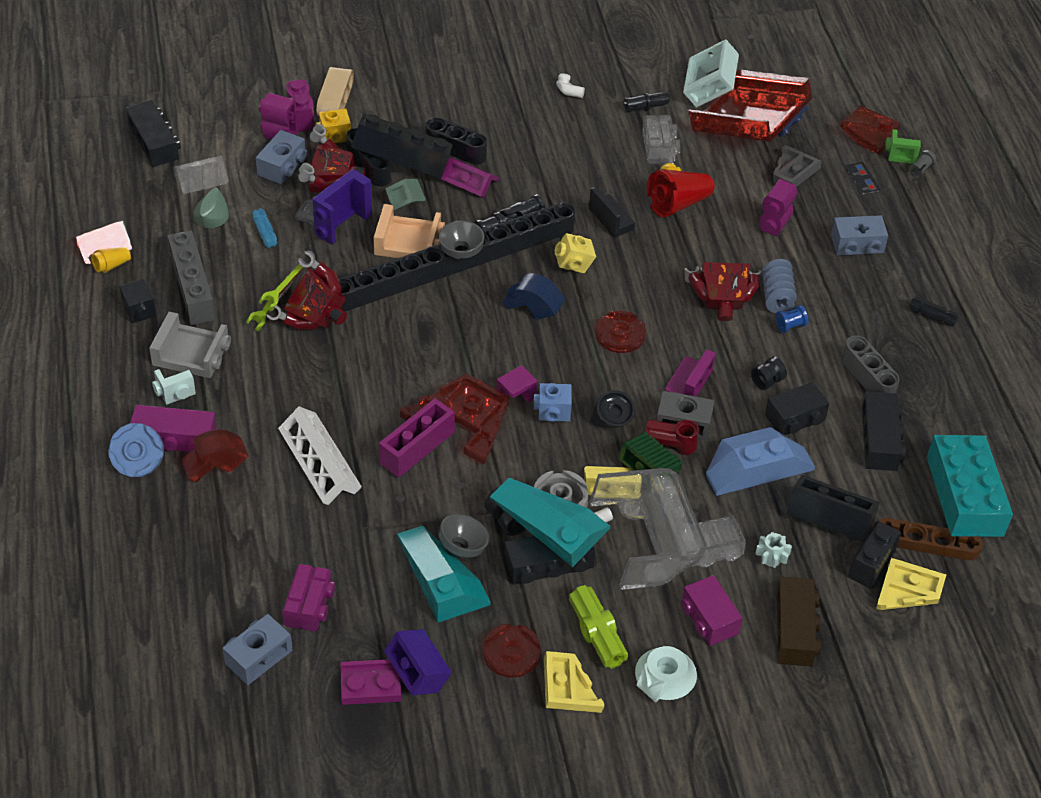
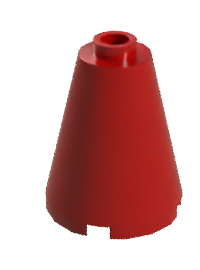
M659 169L649 175L647 197L652 198L653 204H650L656 215L668 217L710 197L713 194L715 184L713 179L705 173Z

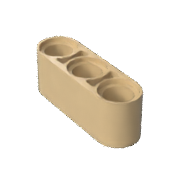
M336 67L329 68L317 101L316 113L318 117L319 112L345 109L353 85V70Z

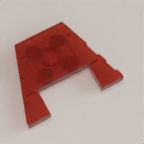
M465 374L440 387V391L430 397L425 395L419 398L418 403L409 407L406 405L400 409V417L408 420L436 398L455 412V422L476 433L464 446V454L484 464L508 408L509 396L473 376Z

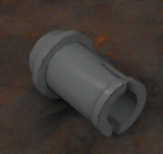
M930 150L920 152L918 159L909 167V171L916 168L911 174L914 177H921L929 167L934 166L936 155Z

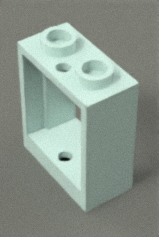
M726 39L689 58L683 93L696 107L734 89L739 54ZM719 68L717 71L706 76L707 73Z

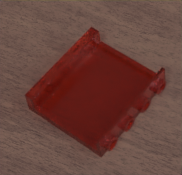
M736 70L733 90L717 97L704 111L690 109L688 112L693 131L771 142L813 97L809 78Z

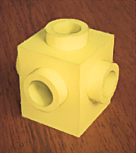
M568 233L557 243L554 250L560 268L585 273L596 258L591 239Z

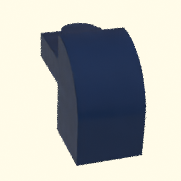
M527 273L520 283H516L508 289V294L502 303L507 309L526 305L538 320L555 316L565 297L556 285L546 277Z

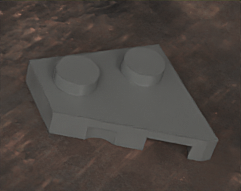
M785 145L782 149V156L779 157L777 163L778 167L775 168L773 174V182L776 183L779 179H782L797 187L821 168V160Z

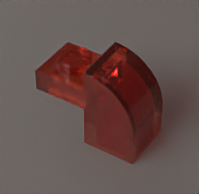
M218 429L204 432L193 439L195 448L181 460L188 479L198 482L215 466L230 473L249 456L240 436L227 430Z

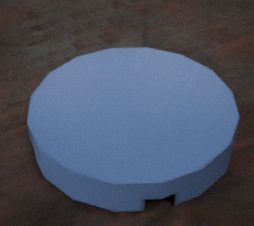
M130 423L113 434L110 441L109 458L112 465L120 473L130 477H144L151 474L160 465L164 456V444L160 435L153 428L144 424Z

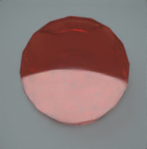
M623 310L607 313V316L601 317L598 320L595 331L596 339L608 351L629 353L643 345L646 337L645 323L637 319V315Z
M503 624L494 628L486 636L483 646L484 661L490 670L500 676L508 678L522 677L530 673L538 665L541 656L540 641L535 633L525 626L518 625L516 627L511 626V624Z

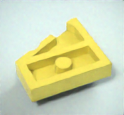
M891 558L876 609L886 610L938 604L946 574Z
M546 651L544 656L546 708L602 713L604 702L602 699H597L591 689L592 682L588 675L582 671L581 663L576 655Z

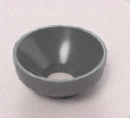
M454 221L446 224L440 230V247L446 254L456 259L470 258L479 253L483 248L484 233L475 223ZM463 245L466 246L468 250L457 251L455 250V247Z
M449 515L443 519L439 529V539L447 552L460 558L480 555L489 542V534L486 528L479 521L467 515ZM452 542H459L466 547V549L461 548L453 544Z

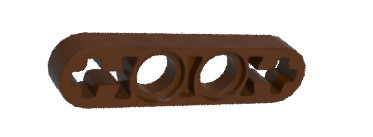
M892 518L878 520L903 532L899 538L897 548L963 560L977 559L983 548V540L979 536H951L948 528ZM917 533L920 535L921 540L914 541L907 534ZM935 538H944L949 544L946 546L936 543Z

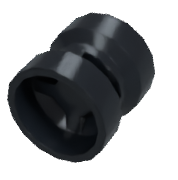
M775 356L767 359L764 365L758 364L751 369V378L754 384L761 390H767L773 386L774 382H781L787 377V369L784 363Z

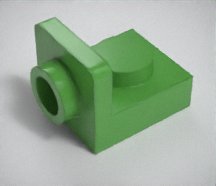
M893 129L891 138L887 137L885 143V151H889L888 161L913 164L918 159L921 141L897 138V130Z

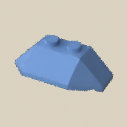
M769 427L722 439L706 472V477L716 496L813 471L815 466L803 446Z

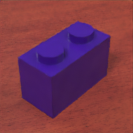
M424 629L397 631L384 651L411 695L439 693L452 674Z

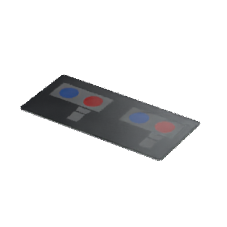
M864 162L845 165L862 194L881 190Z

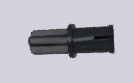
M645 92L640 96L624 98V107L626 112L646 109L647 111L651 107L667 105L670 102L668 92L654 94Z

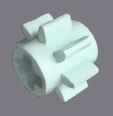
M771 532L766 537H760L755 554L761 556V564L776 568L781 562L783 564L787 563L792 545L786 544V536Z

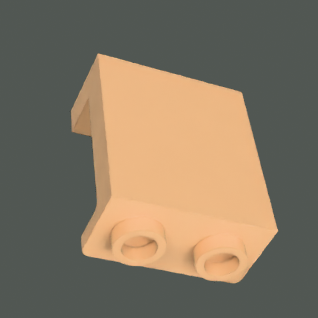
M384 204L374 235V255L400 258L440 244L439 233L445 226V222H441V213L436 212L434 221L394 216L393 205Z

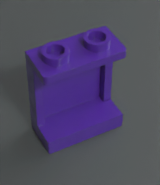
M352 169L312 199L314 231L318 238L332 245L336 242L335 228L349 217L357 214L366 220L372 215L371 180Z

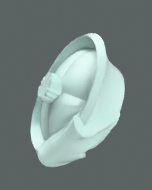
M669 646L649 650L640 657L635 668L636 686L655 703L659 699L674 700L687 695L693 689L697 680V671L692 660L680 650Z

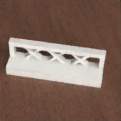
M299 406L278 428L324 504L329 505L342 490L355 494L362 487L315 412ZM297 422L299 424L297 436H292L289 430ZM304 441L310 442L308 454L302 453ZM315 459L321 460L320 473L313 471ZM332 478L335 485L326 492V479Z

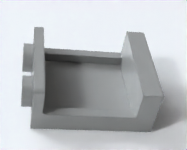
M168 312L149 348L152 365L180 372L190 370L193 375L211 378L215 369H219L224 351H227L230 347L231 336L228 335L227 325L221 324L218 332L180 324L178 313Z

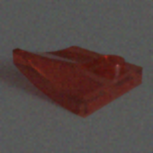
M859 106L849 117L841 121L840 127L856 142L874 153L880 154L885 148L886 138H891L893 129L899 130L901 122Z

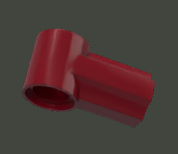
M648 420L646 432L652 438L658 440L660 444L674 447L678 453L683 455L693 454L697 450L699 427L694 421L682 420L677 424Z

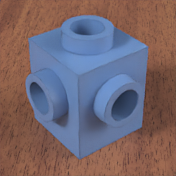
M540 383L539 394H534V410H539V420L552 422L570 421L572 405L571 384Z

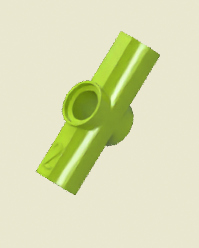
M586 585L577 587L575 591L569 594V601L580 620V628L586 642L593 644L605 667L612 669L620 666L627 660L628 653L616 633V623L609 610L604 611L592 587H587Z

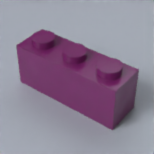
M436 398L379 442V463L398 478L455 433V412Z
M136 405L131 419V423L144 424L153 428L160 435L165 450L208 454L212 452L217 433L215 412Z

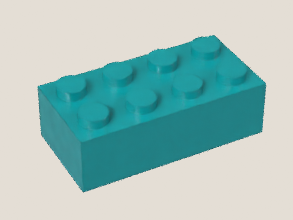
M934 435L926 458L950 535L1004 537L1013 513L986 436Z

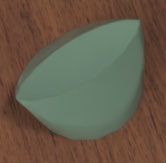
M217 187L208 192L198 202L193 212L195 223L204 228L219 227L229 218L227 203Z

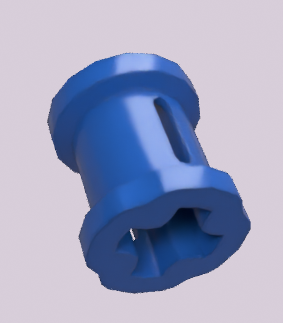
M798 305L793 310L787 312L778 311L775 315L777 327L782 333H787L791 328L797 326L804 327L809 322L806 309L802 305Z

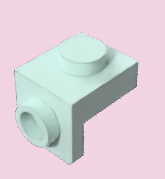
M159 369L154 371L156 381L152 382L153 389L157 396H162L166 405L196 394L194 379L190 370L165 379Z

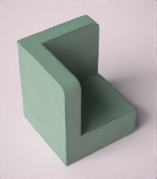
M404 179L385 188L391 205L394 206V211L413 203L425 201L418 179Z

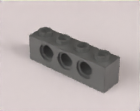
M192 230L168 235L170 255L190 325L214 321L213 299Z

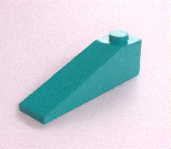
M508 478L490 496L492 501L572 568L610 529V525L589 508L512 478Z
M424 526L397 534V538L437 623L491 605L480 580L454 555L448 553L443 544Z

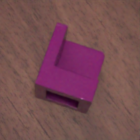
M521 365L497 378L496 395L502 398L509 394L514 398L521 394L529 403L534 400V394H537L538 381Z

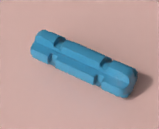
M261 208L252 212L253 220L257 224L256 227L263 239L264 245L267 248L275 247L277 245V237L273 232L274 230L269 219L266 217L265 210Z

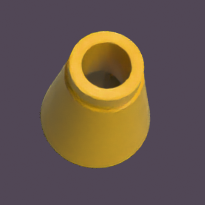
M126 246L97 249L95 253H92L91 260L97 272L106 273L130 261L131 254Z

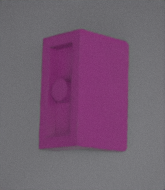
M449 157L441 179L481 197H485L491 180L498 182L499 177Z
M706 349L699 361L685 356L665 387V391L697 397L713 371L716 353Z

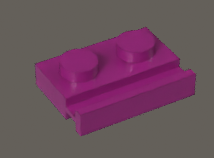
M390 660L341 662L342 705L401 702L400 676Z

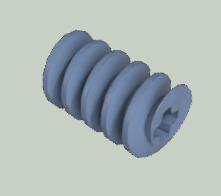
M772 260L762 269L765 304L767 309L775 314L778 311L787 312L793 310L795 307L794 302L797 295L795 292L792 264L788 260Z

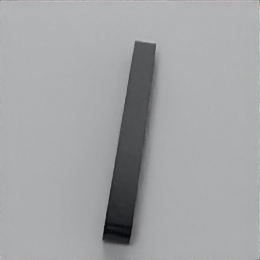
M559 203L482 229L484 233L483 248L479 253L470 258L456 259L451 257L438 244L338 278L342 287L341 293L345 296V302L340 309L349 311L564 236L566 233L570 234L574 230L575 207L569 203ZM460 245L455 247V250L466 251L468 248Z

